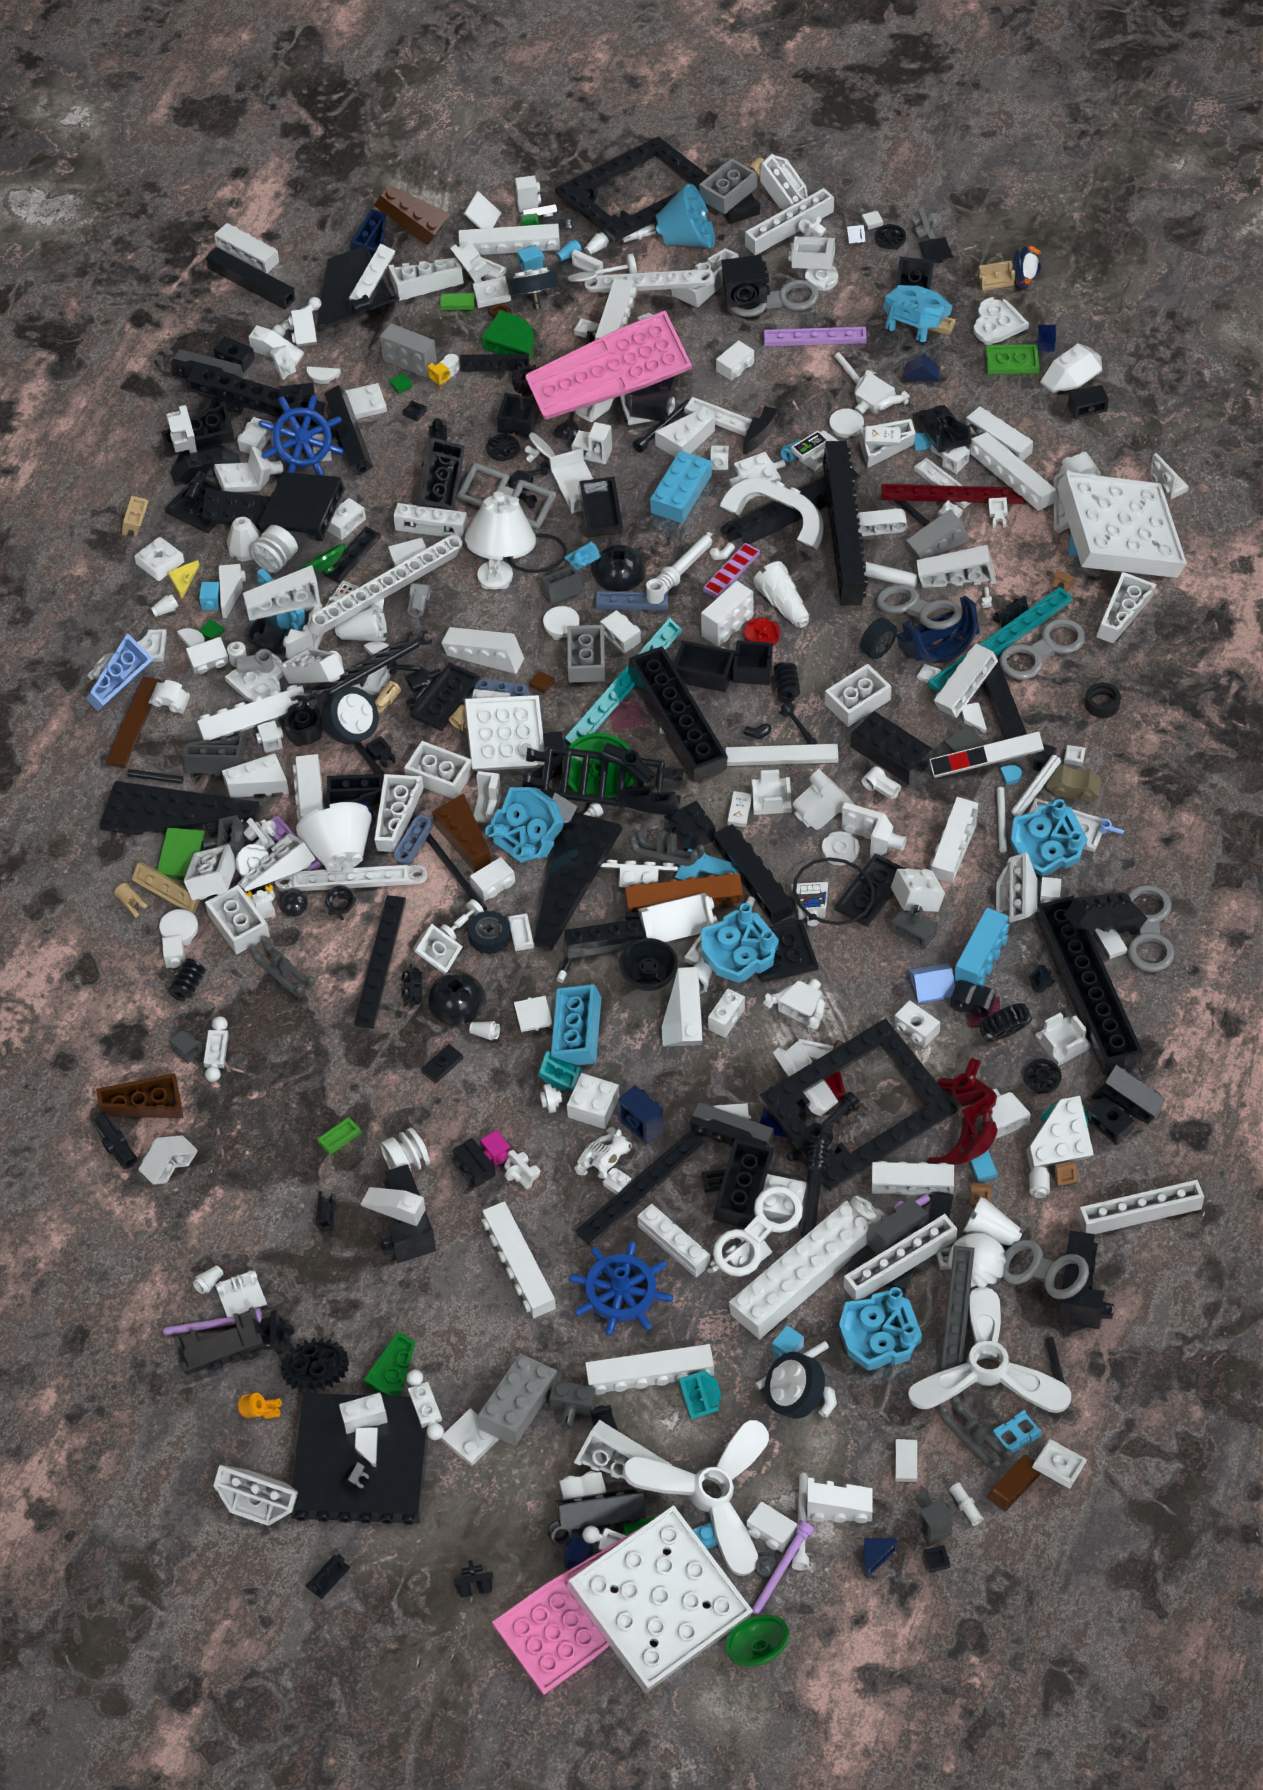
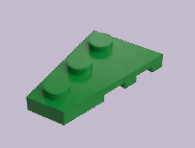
M397 1332L367 1374L363 1383L383 1396H401L415 1348V1341Z

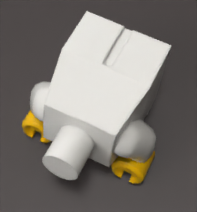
M272 885L266 886L265 892L259 890L254 895H252L251 891L245 892L263 919L276 916L272 904L275 898Z

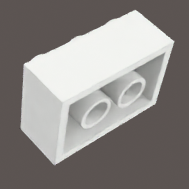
M738 581L732 584L701 612V636L717 647L726 642L735 631H738L746 621L753 617V591Z
M866 664L825 690L824 705L849 727L890 701L891 685L869 664Z
M421 741L404 767L405 775L422 776L425 789L451 799L459 796L473 774L472 759Z
M229 844L194 853L184 879L192 900H202L208 896L222 895L228 891L236 869V859Z
M239 885L205 902L209 918L236 955L248 949L251 945L261 942L262 936L270 937L266 921Z

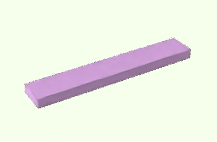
M866 327L764 330V346L867 343Z

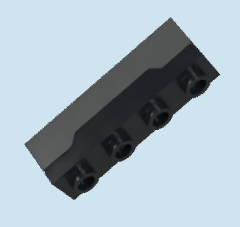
M181 349L177 351L171 361L172 374L177 377L187 379L196 364L243 378L242 366L240 364Z
M640 919L566 929L564 931L563 944L567 959L623 951L634 941L644 939V930Z
M701 1102L698 1103L690 1120V1130L697 1136L704 1135L711 1138L714 1142H723L731 1147L735 1138L770 1147L774 1138V1131L771 1127Z

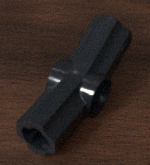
M610 743L605 745L601 759L616 764L623 771L631 773L643 786L648 785L655 777L656 773L639 758V754L635 750H624ZM629 759H630V760H632V761H634V762H633V763H629V762H627L626 760H629Z
M107 1112L93 1119L91 1123L102 1138L101 1141L106 1151L115 1157L123 1169L133 1167L138 1161L137 1156L128 1146L123 1133L119 1129L117 1130Z

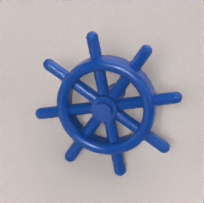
M315 395L310 397L307 408L290 409L286 399L280 397L279 403L285 413L278 418L275 424L263 420L258 422L260 427L272 431L273 448L263 452L262 458L267 459L277 454L282 461L289 465V473H295L296 467L307 468L313 466L317 475L325 476L319 462L326 456L328 451L340 455L345 453L343 448L331 444L332 435L330 428L341 423V417L337 416L326 421L322 415L314 411L317 402ZM295 417H304L301 428ZM289 420L294 431L286 429L282 425ZM311 420L317 423L318 426L308 430ZM320 432L323 434V441L312 438V436ZM280 434L291 437L292 439L281 443ZM309 444L321 448L316 456ZM291 446L295 448L292 456L285 451V449ZM302 447L309 459H299Z
M633 1241L628 1243L626 1254H616L605 1258L597 1247H593L591 1253L597 1263L591 1268L588 1276L571 1274L568 1278L572 1283L586 1285L588 1302L576 1308L574 1311L575 1315L581 1316L593 1309L599 1316L608 1320L605 1331L608 1336L613 1335L616 1322H628L638 1319L645 1330H650L652 1325L644 1314L650 1309L654 1300L672 1302L674 1299L671 1294L656 1291L654 1274L665 1269L667 1263L660 1261L649 1267L644 1261L634 1257L636 1243ZM630 1268L639 1273L630 1279L628 1278ZM605 1272L611 1282L599 1280L598 1277ZM645 1280L648 1289L633 1286ZM594 1287L608 1291L597 1297ZM631 1295L640 1296L644 1298L639 1304H637ZM614 1297L612 1308L603 1304ZM622 1300L627 1303L628 1309H620Z

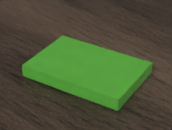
M1037 344L986 345L987 375L1039 373Z
M167 828L157 871L171 879L184 880L194 853L202 851L205 831Z

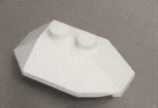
M770 154L761 163L760 182L780 209L785 210L808 197L806 185L787 159Z
M1078 343L1053 361L1040 384L1052 393L1078 389L1102 372L1101 355L1090 347Z
M1026 852L1010 857L1007 861V866L1003 869L996 882V911L1008 915V922L1010 923L1031 916L1037 909L1038 879L1029 855Z
M219 1465L213 1485L230 1513L267 1526L292 1513L298 1493L297 1490L285 1482L247 1469Z

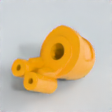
M260 1393L243 1395L238 1400L237 1409L244 1418H254L263 1415L265 1419H271L280 1416L278 1407H281L282 1401L279 1398L265 1401Z

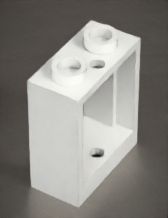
M795 236L794 243H791L789 251V261H792V268L832 269L835 256V238Z

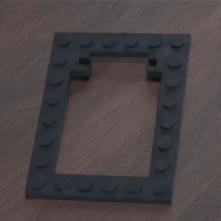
M658 136L556 187L555 194L614 242H617L656 222V214L678 192L631 216L622 210L620 211V217L615 214L610 216L594 203L598 195L595 186L654 156H657L688 180L698 191L699 184L707 179L709 175Z
M886 1018L761 1093L758 1097L804 1159L808 1155L809 1140L806 1138L808 1127L799 1115L810 1106V1101L804 1093L880 1046L927 1104L925 1107L851 1153L842 1142L837 1145L835 1151L832 1149L828 1150L826 1158L829 1166L822 1172L821 1181L829 1191L870 1167L872 1162H878L958 1110Z

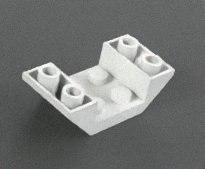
M322 604L303 609L306 620L303 631L290 629L288 636L284 638L283 645L286 647V658L290 659L309 647L318 649L324 633L314 635L309 631L308 626L313 614L323 608Z

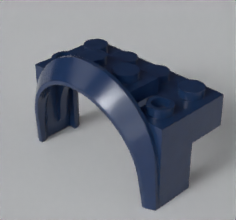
M966 595L960 597L962 617L957 624L946 629H929L922 624L911 627L910 621L902 623L904 632L897 634L899 647L916 661L926 660L930 663H945L957 658L970 646L975 635L980 633L976 603ZM951 610L931 619V621L948 620L954 615V611ZM956 634L961 635L964 639L962 640V639H961L959 636H957ZM949 635H951V636H950L947 640H945L944 642H942V643H940V644H937V645L930 646V645L933 644V642H935V641H937V640H940V639H945V638H947Z

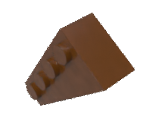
M464 793L432 811L435 827L474 873L491 863L489 848Z

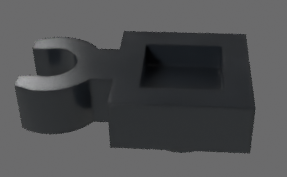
M382 736L366 744L367 751L375 761L381 759L383 767L387 768V760L396 763L391 747Z

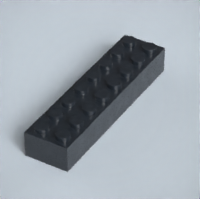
M663 646L630 657L628 671L691 780L694 782L726 770L727 754Z

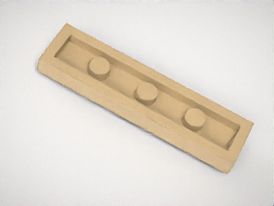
M143 862L137 864L131 880L182 909L188 910L193 914L196 912L200 899L192 900L185 886Z

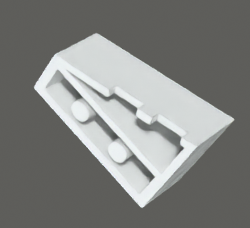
M703 409L693 412L655 431V446L674 457L677 456L679 451L691 454L715 431V416Z
M911 419L874 425L878 427L901 428L900 446L865 444V427L860 428L859 442L867 468L914 445L916 433Z
M275 753L222 770L224 784L230 798L252 797L254 794L264 793L266 796L283 792V795L289 794L286 777Z
M808 1478L807 1520L814 1522L833 1520L837 1523L845 1521L866 1523L867 1521H872V1488L846 1484L844 1488L834 1486L832 1481L820 1484L814 1483V1478Z

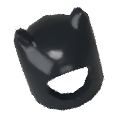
M266 617L256 619L249 628L248 641L260 649H267L276 655H281L280 647L284 639L283 630L279 625ZM259 632L261 635L257 639H254V634Z

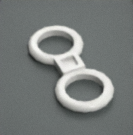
M784 1186L768 1187L755 1200L754 1212L756 1217L744 1230H730L718 1238L714 1245L713 1255L716 1264L723 1272L737 1277L749 1275L757 1269L762 1260L763 1251L761 1243L771 1232L782 1233L790 1231L797 1226L802 1218L803 1206L801 1199L793 1190ZM773 1195H783L789 1198L795 1208L794 1215L789 1221L781 1224L769 1221L762 1210L765 1200ZM740 1238L750 1243L754 1251V1258L751 1263L740 1268L732 1267L726 1263L722 1256V1248L730 1239Z

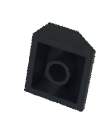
M900 257L896 288L898 285L920 286L930 290L935 260Z

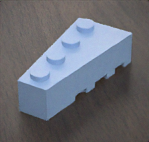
M127 633L89 692L86 700L99 712L147 668L153 658Z

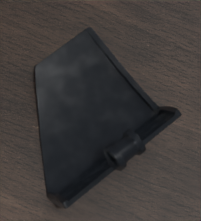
M366 245L327 259L320 299L321 306L317 319V332L396 303L400 299L398 295H391L383 278H381L370 299L365 294L360 299L349 301L350 295L372 259Z

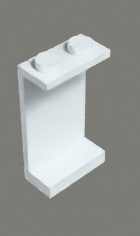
M580 448L549 458L551 473L571 514L582 511L578 490L579 481L593 479L584 461L583 449Z
M701 893L638 909L644 930V939L653 938L668 942L700 934L702 928L718 923L716 916H713L712 913L714 908L712 897H709L706 893Z

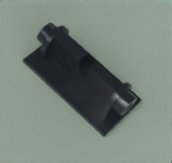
M439 418L434 419L432 426H429L430 439L432 437L447 441V425H443Z
M1026 596L1014 599L1012 603L1006 606V609L1003 608L995 612L992 617L993 620L1000 622L1001 628H1003L1027 611L1029 607Z
M409 964L401 977V981L404 982L401 994L402 998H404V1006L408 1002L419 1005L422 1001V988H419L422 985V972L418 968L412 969V964Z
M340 1554L337 1556L333 1555L305 1587L322 1600L351 1567L343 1562L345 1559Z

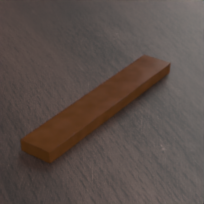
M143 676L109 754L107 765L120 768L126 767L152 704L148 702L157 682L161 683L160 679Z

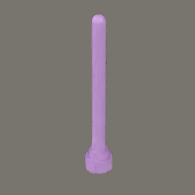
M257 1308L255 1311L261 1325V1319H263L261 1308ZM233 1316L165 1327L163 1334L173 1335L190 1332L193 1329L198 1331L236 1325Z
M800 1520L797 1524L796 1536L752 1608L753 1614L757 1615L761 1612L801 1543L813 1534L815 1529L807 1522Z

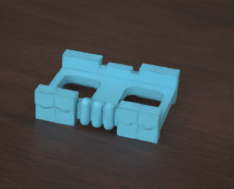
M1023 1410L1008 1421L1006 1425L1002 1424L994 1429L992 1435L1006 1449H1011L1014 1455L1020 1451V1447H1023L1029 1441L1032 1443L1041 1437L1042 1430L1035 1425L1026 1414V1411ZM1024 1420H1027L1033 1427V1430L1026 1434L1018 1427V1424ZM1007 1431H1010L1017 1439L1010 1445L1006 1444L1001 1438V1435Z

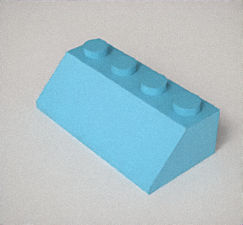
M595 984L557 989L551 1050L552 1057L575 1065L596 1063L601 995Z

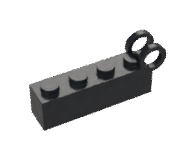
M631 1488L555 1500L557 1520L549 1524L547 1534L556 1546L565 1547L572 1541V1532L577 1531L579 1528H586L588 1526L598 1528L599 1525L605 1524L607 1526H616L619 1522L624 1521L628 1523L639 1522L640 1519L646 1518L644 1493L640 1488ZM565 1529L563 1536L555 1538V1533L558 1530Z

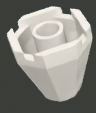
M246 517L236 518L231 525L226 540L229 555L233 558L234 556L237 557L241 562L253 560L250 547L262 535L250 519Z

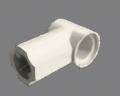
M877 766L872 767L861 779L866 789L870 791L877 790L889 799H895L901 790V785L886 777L884 771Z

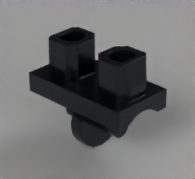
M277 1310L271 1311L270 1317L261 1319L262 1330L264 1332L270 1331V1335L263 1336L266 1345L263 1349H274L277 1354L283 1353V1341H288V1337L295 1333V1328L289 1325V1320L279 1317Z
M472 1560L468 1561L469 1567L461 1568L462 1575L470 1574L471 1576L454 1579V1585L457 1587L461 1598L472 1596L470 1584L479 1583L481 1594L492 1592L493 1572L475 1575V1572L483 1571L482 1564L473 1566Z

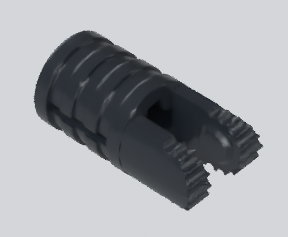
M318 1191L315 1225L320 1229H330L334 1226L336 1194L331 1193L328 1203L324 1202V1192Z

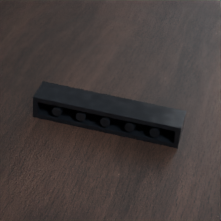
M733 824L714 832V847L725 861L731 862L733 868L737 867L740 870L741 883L750 895L755 898L756 903L770 922L774 924L791 916L794 906L792 898L785 894L782 885L776 882L771 870L764 866L761 857L754 853L752 845L745 841L742 832L739 829L737 830Z

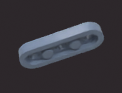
M480 679L475 685V689L510 693L511 697L529 696V689L524 684Z
M419 815L411 823L394 852V858L398 864L408 865L415 858L432 830L433 823L429 816Z

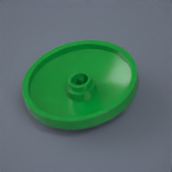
M605 733L584 735L576 739L568 747L603 752L605 745L610 743L624 750L630 749L621 739ZM572 756L568 788L573 793H579L583 757ZM590 759L587 795L597 796L601 760ZM611 762L608 765L605 797L616 798L620 766ZM626 772L625 788H631L635 777L631 773Z

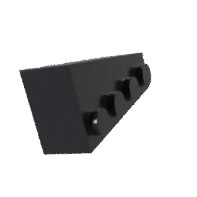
M225 401L216 408H210L205 413L190 418L196 447L214 442L224 444L235 441ZM170 428L161 432L167 457L181 454L182 452H175Z
M1124 892L1075 898L1064 914L1073 926L1078 929L1096 930V928H1099L1103 932H1109L1113 929L1120 934L1129 931L1131 935H1136L1148 919L1131 901L1130 896Z

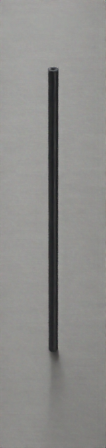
M357 743L355 748L374 773L384 775L385 773L362 743ZM414 812L410 819L412 822L417 817ZM429 833L426 841L467 895L477 901L483 910L486 911L487 907Z

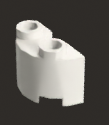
M1087 452L1067 457L1062 461L1063 465L1060 473L1068 469L1073 473L1101 476L1099 469Z
M165 680L164 683L157 682L148 703L156 707L166 705L170 711L184 714L190 694L181 689V684Z

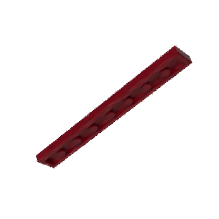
M881 484L882 500L947 502L949 500L950 502L989 503V498L1005 497L1007 498V504H1023L1024 498L1018 495L1011 487Z

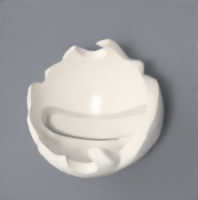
M972 1233L962 1236L953 1244L948 1256V1267L950 1270L952 1268L954 1245L975 1248L971 1287L985 1288L988 1284H995L998 1278H1002L1004 1264L1006 1263L1005 1251L996 1239L984 1233Z

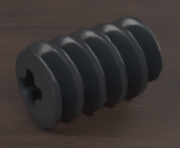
M779 663L774 666L778 699L783 703L792 702L800 695L797 666L793 663Z
M186 958L171 986L168 988V993L178 1001H185V998H191L192 992L196 990L195 986L199 985V980L203 977L202 974L206 972L204 966L193 959Z

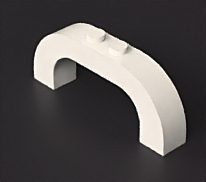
M751 478L737 483L724 496L720 507L737 516L741 515L749 500L758 496L767 497L801 512L803 528L797 540L806 546L818 549L823 536V520L816 506L805 496L801 495L799 490L793 487L789 490L784 487L783 483L776 480L773 483L761 478Z

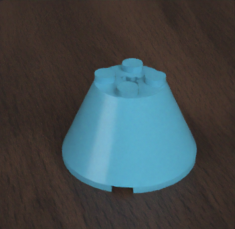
M688 183L656 214L658 222L656 230L659 235L662 234L666 246L711 248L715 243L712 221L708 222L706 212H709L697 188L693 184L689 185Z

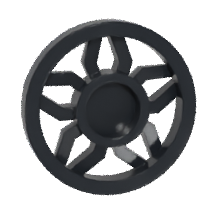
M883 225L876 230L875 241L880 248L897 250L905 243L906 232L898 225Z
M508 433L496 435L490 438L487 443L489 456L498 461L513 459L520 450L518 440Z
M1037 1059L1030 1062L1025 1068V1083L1030 1089L1039 1094L1051 1092L1058 1088L1061 1083V1070L1053 1061ZM1041 1064H1047L1049 1066L1044 1068ZM1033 1067L1034 1072L1027 1074L1029 1069ZM1055 1072L1058 1074V1080L1053 1076Z

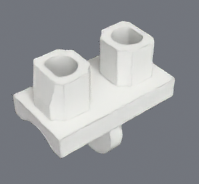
M819 216L813 224L810 220L804 219L798 225L799 230L805 233L804 237H821L826 231V228L820 224L822 219Z
M286 345L280 348L275 347L269 352L280 379L285 380L288 375L296 372L295 360L291 359Z
M252 818L246 821L249 826L243 832L245 836L251 841L257 836L259 837L254 844L263 846L266 850L276 844L269 836V834L271 836L275 835L274 829L276 824L273 821H266L264 819L261 821V824L254 822Z
M514 1150L509 1151V1158L504 1165V1168L507 1170L505 1178L508 1181L513 1179L517 1182L519 1181L526 1190L531 1188L533 1181L539 1178L540 1169L536 1165L531 1167L527 1165L529 1159L524 1152L517 1154Z

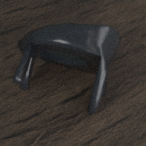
M338 885L330 889L325 900V904L329 909V915L337 914L341 920H344L342 914L348 913L353 908L357 899L348 887ZM335 897L348 901L347 905L341 909L335 908L332 902Z

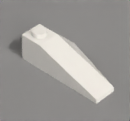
M289 833L271 848L273 852L268 857L264 856L260 860L261 865L252 868L238 885L243 890L249 891L308 868L315 860V857L304 841Z
M698 967L678 968L662 1024L663 1047L702 1045Z

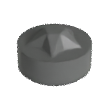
M771 1556L760 1557L756 1562V1573L763 1579H770L778 1566L776 1560Z

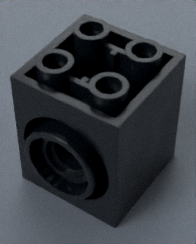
M761 254L721 260L727 308L768 303L767 296L770 295V289L766 283H769V275L765 273L767 265L766 261L762 260Z

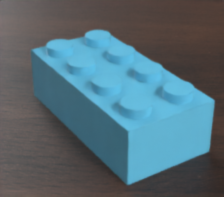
M679 451L650 498L651 513L683 524L712 476V461Z
M986 908L956 965L955 986L958 980L967 981L976 986L985 985V977L991 974L993 961L998 960L1001 946H1005L1008 941L1009 935H1006L1010 927L1008 915Z

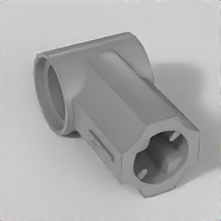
M411 584L407 612L413 618L423 616L426 601H429L430 585Z
M261 649L255 655L236 658L239 673L257 670L262 673H269L274 669L272 654L267 649Z

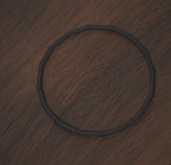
M828 857L813 860L802 867L794 878L793 895L797 905L807 916L821 923L832 925L853 923L865 916L874 903L875 889L870 877L859 866L845 859ZM826 861L845 863L857 869L867 879L871 889L870 903L863 913L853 919L839 922L823 920L811 914L800 903L796 890L797 880L803 871L815 863Z

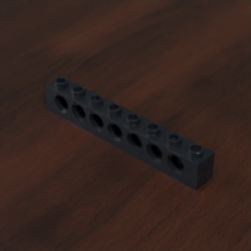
M196 364L187 378L189 391L229 403L239 404L243 407L280 417L285 413L279 403L280 397L286 399L290 409L307 408L310 398ZM317 400L314 411L324 416L325 403ZM295 417L298 423H303L304 417ZM313 420L309 424L310 427L318 426Z

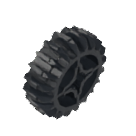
M1013 1004L985 1018L980 1023L979 1028L986 1042H994L1000 1039L1003 1040L1021 1031V1029L1030 1024L1032 1017L1025 1004Z

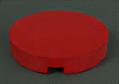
M767 618L753 619L744 628L745 641L773 643L774 646L780 638L778 625Z

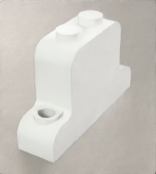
M820 769L810 777L812 785L793 802V807L796 809L794 814L808 828L812 826L816 830L826 825L838 813H842L845 802L855 805L847 794Z

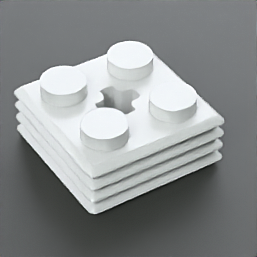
M162 537L155 539L134 556L136 564L158 581L167 576L168 571L176 569L184 563L183 553Z

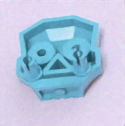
M898 285L896 289H893L885 296L883 309L888 315L885 329L889 327L890 331H894L898 320L917 327L918 331L915 339L918 341L920 338V342H925L928 329L937 328L942 323V319L951 315L952 305L941 294L920 286Z
M510 787L502 809H497L491 820V825L485 828V833L489 837H493L496 845L521 863H525L535 858L547 857L554 845L553 839L561 831L564 821L557 802L538 788Z
M1057 799L1054 803L1049 802L1037 807V812L1014 817L1011 845L1016 855L1025 852L1029 855L1035 874L1041 877L1050 875L1061 867L1067 869L1078 864L1082 850L1087 845L1088 839L1071 807H1066L1065 801L1062 799ZM1038 827H1043L1044 829H1043V830H1038L1037 828H1038ZM1054 850L1056 853L1050 854L1049 851Z
M743 903L740 906V911L735 910L724 916L723 921L701 929L702 957L717 976L740 983L746 981L755 972L762 973L773 966L779 939L758 913H752V906L749 903Z
M893 1287L890 1291L873 1294L871 1299L845 1302L839 1323V1333L847 1355L866 1370L878 1369L888 1363L897 1365L910 1361L915 1347L918 1343H921L922 1333L909 1299L902 1297L903 1293H901L902 1290L900 1288ZM874 1316L876 1319L871 1320L869 1317ZM884 1343L886 1346L882 1347L879 1344Z

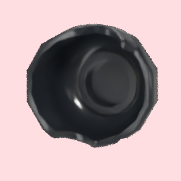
M292 888L286 890L281 895L279 906L286 916L296 917L307 910L308 899L304 892Z

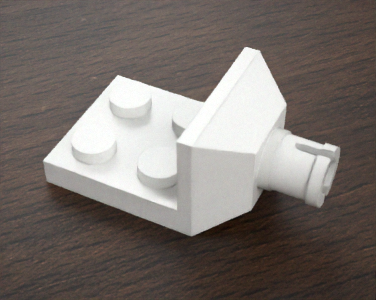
M251 447L248 463L215 464L214 472L222 491H260L268 482L270 475L282 474L283 464L281 461L270 462L268 458L263 459L261 456L262 452L256 447Z
M847 802L844 803L842 808V831L871 839L870 858L875 853L880 856L887 853L888 848H895L899 851L904 850L907 837L893 833V826L884 813Z

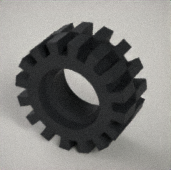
M528 363L527 366L521 364L522 367L517 366V370H513V387L515 391L517 390V393L520 394L522 392V395L528 393V396H530L532 393L527 381H523V379L526 378V374L540 367L536 368V365L533 364L531 366Z

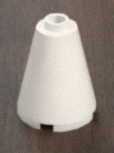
M380 606L371 607L335 626L336 636L343 640L384 642L387 638H383L384 633H387L384 613H380L378 610L382 608Z
M980 1197L963 1229L966 1235L984 1233L996 1239L1000 1244L1008 1246L1019 1242L1022 1233L1019 1232L1021 1228L983 1197Z

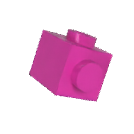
M498 1130L480 1140L482 1151L495 1167L508 1160V1152L511 1151V1148Z

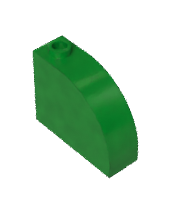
M500 310L482 336L484 350L496 354H529V363L534 356L535 340L533 329L526 320L519 316Z

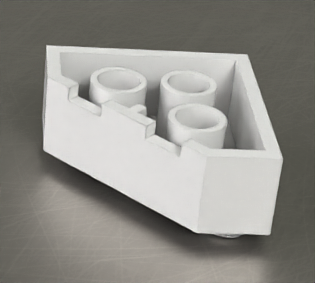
M1080 1096L1060 1099L1056 1103L1026 1150L1030 1169L1037 1166L1048 1167L1069 1161L1085 1160L1094 1155Z

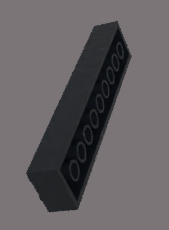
M847 440L825 441L822 462L840 606L862 605L863 598H866V587H868V577L864 576L866 562H862L864 548L860 547L862 533L858 531L860 529V518L856 516L858 515V504H855L856 490H853L855 479L854 476H851L853 464L849 462L851 449L847 448Z
M1074 895L1038 904L1036 921L1078 1018L1086 1027V1036L1103 1075L1107 1074L1115 1065L1124 1069L1141 1065L1143 1051L1090 931L1075 928L1064 916L1075 900Z

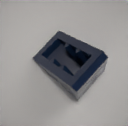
M922 354L906 364L904 379L938 382L940 367L925 354Z
M864 1538V1576L867 1579L897 1551V1539Z

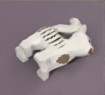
M610 1127L606 1130L608 1135L602 1136L586 1146L574 1167L578 1175L585 1176L588 1173L587 1169L595 1166L599 1169L598 1177L607 1178V1171L616 1164L620 1155L627 1154L632 1149V1144L626 1137L622 1136L620 1129L616 1130Z

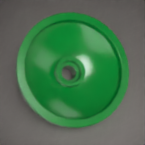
M341 543L298 568V571L312 565L315 574L323 571L325 574L334 570L333 565L341 559L345 551V543Z
M768 1614L753 1616L744 1620L729 1633L725 1643L726 1653L730 1660L738 1665L760 1666L772 1661L782 1653L788 1644L790 1632L785 1621L778 1616Z

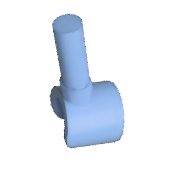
M1102 819L1100 822L1101 825H1105L1101 826V833L1113 831L1124 834V830L1111 826L1112 823L1109 819Z

